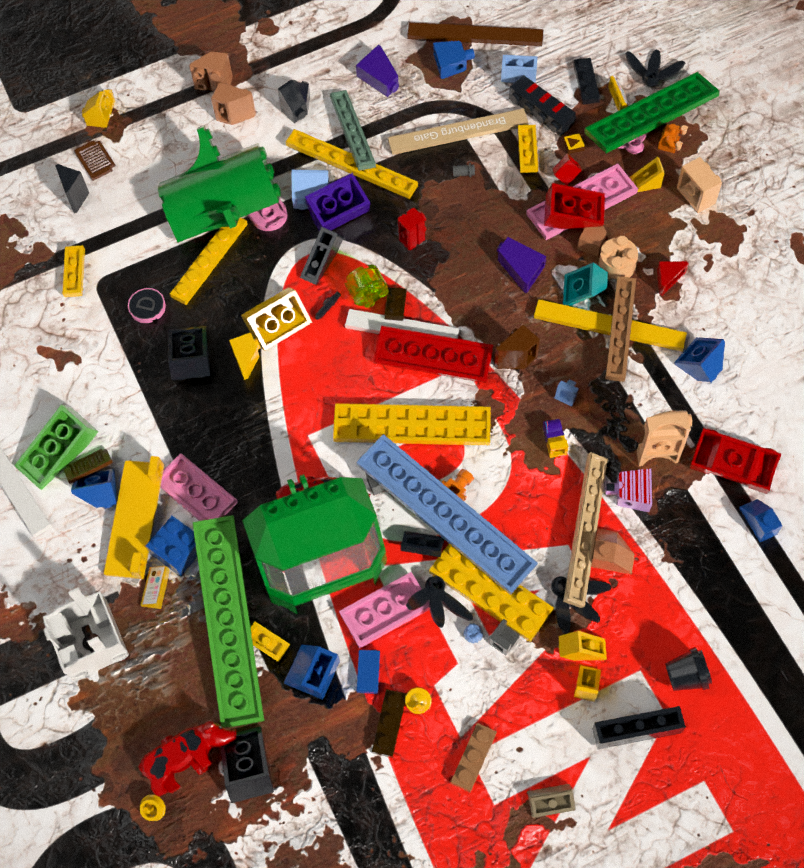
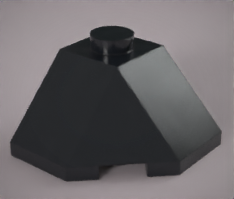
M291 79L278 88L281 111L294 124L308 115L310 102L309 83L306 81L297 82Z

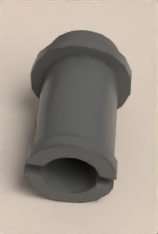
M474 164L453 165L454 177H472V175H475Z

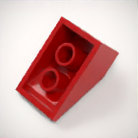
M552 183L546 193L544 226L558 229L603 226L605 193Z

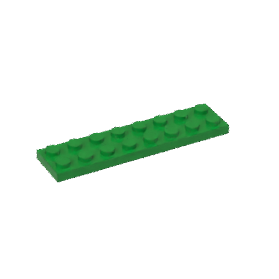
M696 72L586 127L585 134L605 153H608L718 97L720 91L699 72Z

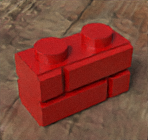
M415 208L410 209L406 214L398 218L399 241L410 251L417 244L425 241V231H427L425 215L421 211L418 212Z

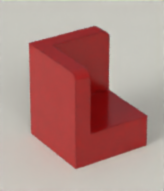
M568 153L553 167L554 175L565 185H568L582 171L580 164Z

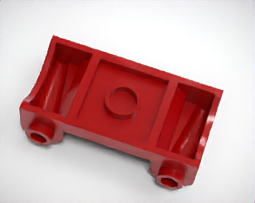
M703 428L690 469L708 475L711 473L747 485L750 489L768 494L781 453L771 448H763L720 434L713 429Z

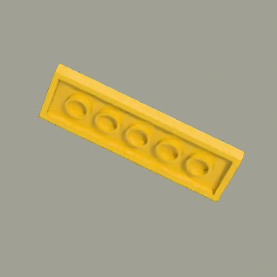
M448 544L441 557H438L429 569V573L432 576L441 577L448 587L499 622L503 619L507 620V626L528 642L532 641L554 610V607L521 585L510 595L451 544Z

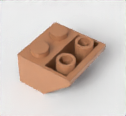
M209 52L190 63L189 67L195 89L215 91L219 83L231 85L233 75L228 53Z
M218 84L211 97L216 121L234 125L256 116L251 91L233 87L230 84Z

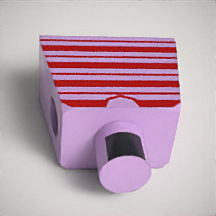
M651 469L620 472L617 477V483H606L605 494L617 495V505L620 507L649 512L652 506Z

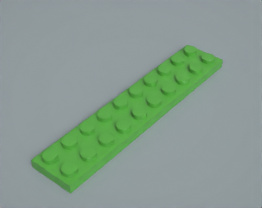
M234 516L193 522L221 726L223 728H231L263 722L265 720Z

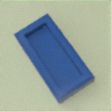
M359 650L357 693L378 694L380 651Z

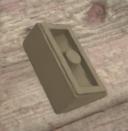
M570 784L527 791L532 818L576 810L573 789Z

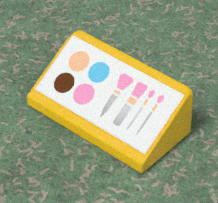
M610 76L608 88L618 111L630 106L621 84L614 76Z
M168 566L149 568L141 607L161 609L170 572Z

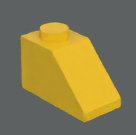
M251 332L229 340L244 380L249 378L259 359L258 349H261L258 339H253Z
M581 631L559 636V653L562 658L573 661L607 659L604 638Z

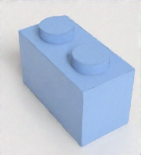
M503 55L501 82L515 83L525 75L536 83L538 56Z

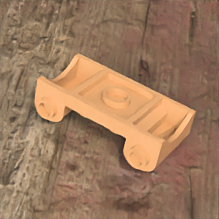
M667 411L647 417L644 425L645 436L643 443H640L637 448L638 465L643 466L648 460L656 457L666 458L673 463H678L691 430V414H688L687 411Z

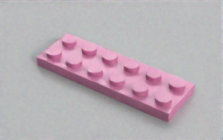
M619 164L573 186L605 193V209L638 192L636 185ZM545 201L528 209L526 215L545 240L567 230L544 226Z

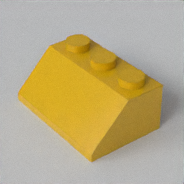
M290 287L241 315L254 338L258 339L264 351L312 323L296 290Z

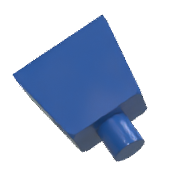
M460 41L433 43V55L441 79L464 72L467 69V60L475 59L473 48L464 50Z

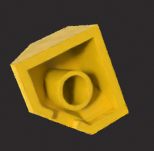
M111 89L99 91L87 100L85 108L82 109V118H84L87 126L107 128L115 103Z

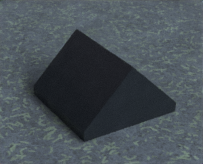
M57 164L55 167L73 212L77 213L89 194L82 173Z

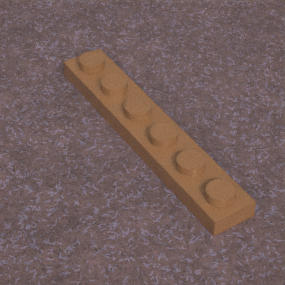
M617 276L606 380L625 382L636 278Z

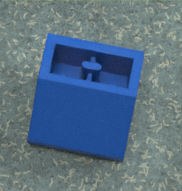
M301 645L284 684L323 700L340 663L338 654L319 646Z

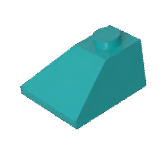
M593 262L565 274L563 305H574L594 297L607 288L608 272Z

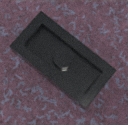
M404 531L400 551L441 557L444 538Z

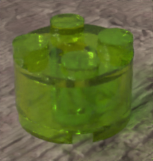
M372 264L368 265L369 268L363 269L361 266L352 271L347 276V283H345V287L354 303L365 308L372 307L375 301L389 293L388 286L378 267Z

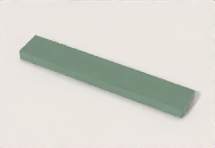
M347 90L330 93L331 102L358 171L376 168V162Z

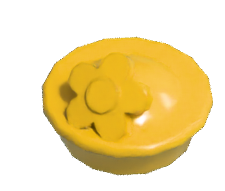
M413 688L405 697L406 707L415 714L425 713L431 706V696L423 688Z
M147 795L141 800L140 813L144 819L158 821L164 816L166 808L160 797Z

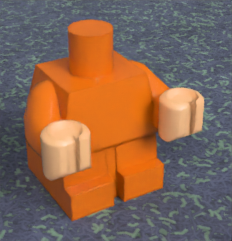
M667 124L659 141L658 149L675 153L676 150L679 151L682 147V142L679 141L680 137L678 135L679 133L685 135L688 127L686 125Z

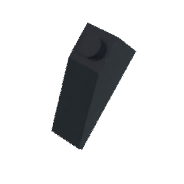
M321 227L300 278L317 285L336 256L344 236Z

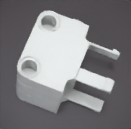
M79 587L68 592L74 601L60 606L52 613L43 616L46 627L43 631L46 639L53 643L64 674H67L73 681L83 679L95 671L122 661L129 655L105 597L100 591L84 596ZM87 625L90 626L92 633L98 635L87 641L90 647L94 649L95 652L93 653L84 649L82 644L85 637L82 627Z

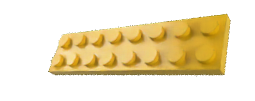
M335 403L333 442L375 443L384 434L393 443L490 446L491 407Z

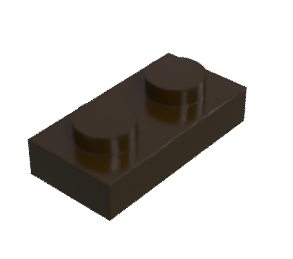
M388 287L385 320L403 321L407 289Z

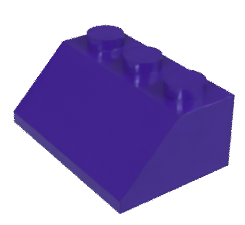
M353 173L305 196L310 214L319 231L321 227L333 230L368 212L370 208V201Z

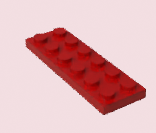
M381 326L374 364L487 383L494 345Z

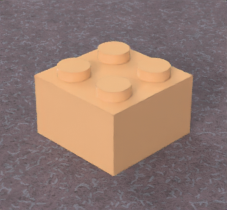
M698 157L682 166L677 189L696 212L699 213L716 204L722 182L720 177L715 175L710 169L709 164L704 162L701 157Z

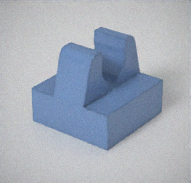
M570 379L567 383L561 381L557 387L554 399L572 406L579 389L575 387L577 382Z

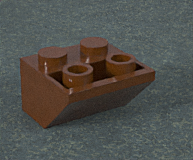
M524 325L518 329L515 328L505 341L501 340L495 348V367L497 369H525L538 358L540 339Z

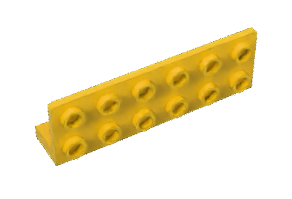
M151 456L150 462L125 461L104 568L105 576L144 579L149 553L146 545L152 537L164 470V463L158 456Z

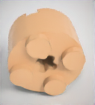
M625 236L612 238L602 245L599 267L608 272V279H617V276L630 278L633 275L638 259L637 247Z

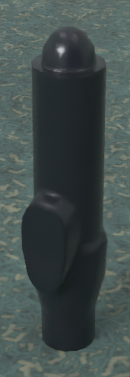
M338 291L330 298L325 299L322 304L323 306L315 314L316 320L321 319L335 305L341 296Z

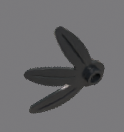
M654 50L646 70L632 52L627 51L625 53L630 67L642 77V82L649 87L657 85L659 80L674 76L686 64L685 61H678L658 72L661 56L659 50Z
M439 576L429 577L425 582V588L413 594L406 603L407 609L417 610L430 600L429 608L432 619L440 628H443L445 623L443 604L456 616L468 621L473 620V615L470 611L444 591L445 582Z
M559 576L552 581L551 590L557 596L555 605L557 623L562 633L568 634L571 626L569 604L563 602L567 578ZM589 580L587 595L605 593L610 591L612 587L606 582ZM558 584L563 586V590L558 588ZM585 602V607L583 608L570 604L584 618L593 622H600V616L588 602Z

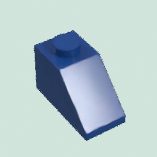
M759 499L739 508L759 542L778 535L783 526L774 510Z

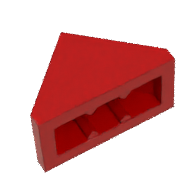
M687 261L659 262L657 279L661 296L686 274L689 265Z

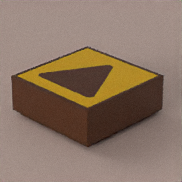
M581 133L563 137L568 154L585 151V144Z

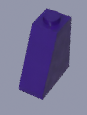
M379 44L356 65L357 77L386 97L397 91L399 87L398 74Z
M507 237L504 243L501 242L497 248L498 261L522 291L527 293L544 269L546 256Z

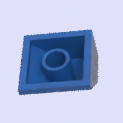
M696 337L674 364L697 381L712 382L723 370L725 341L724 339Z
M114 468L91 473L73 482L72 494L96 508L113 507L114 504H117L118 499Z

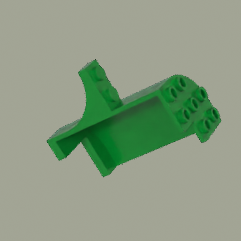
M205 125L197 128L200 149L194 164L187 171L164 180L158 185V194L163 203L162 207L177 243L221 227H229L231 229L237 226L239 218L279 203L281 190L278 183L273 182L274 170L271 163L267 164V153L264 146L260 147V144L256 143L219 158L220 152L217 145L213 146L211 139H213L210 129H206Z

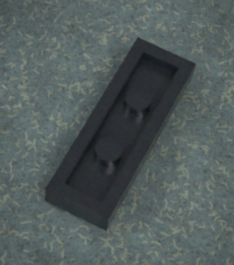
M591 58L574 59L573 66L582 105L600 103V95Z

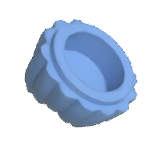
M470 623L464 629L463 635L468 642L478 643V641L482 640L483 630L478 624Z

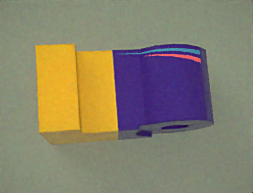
M560 419L543 421L549 457L567 455L568 443L562 431Z

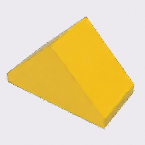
M655 158L629 177L638 188V192L661 188L664 170L660 158Z
M580 665L574 693L575 698L595 702L599 690L600 669Z

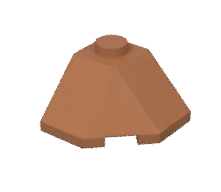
M597 528L591 567L632 575L635 557L633 551L618 532Z

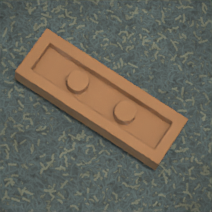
M479 723L476 724L451 780L452 785L471 793L497 731Z

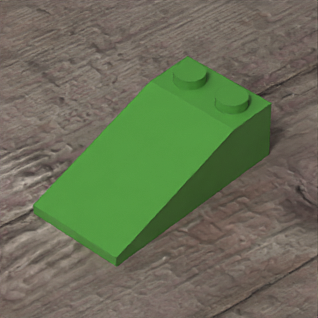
M61 404L14 466L36 487L42 490L90 444L99 431L73 408Z

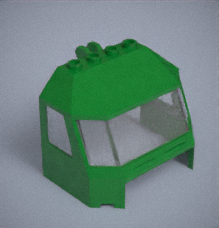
M300 475L299 479L304 490L296 493L294 481L289 479L287 482L291 495L260 505L242 520L273 604L281 605L297 614L295 608L297 605L372 578L374 585H376L379 575L387 562V556L377 515L362 478L339 477L309 488L305 475Z

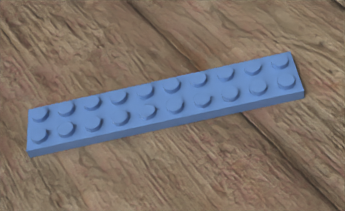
M384 434L356 462L358 467L510 595L537 566L538 563Z

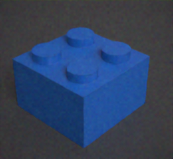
M174 516L167 520L146 545L150 555L165 566H168L169 569L180 577L197 558L194 531Z

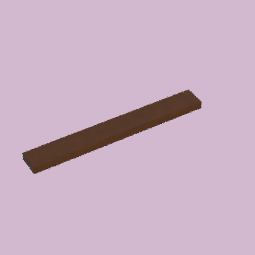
M409 22L407 39L542 46L544 29Z

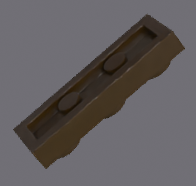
M386 689L372 754L393 758L405 708L406 693Z

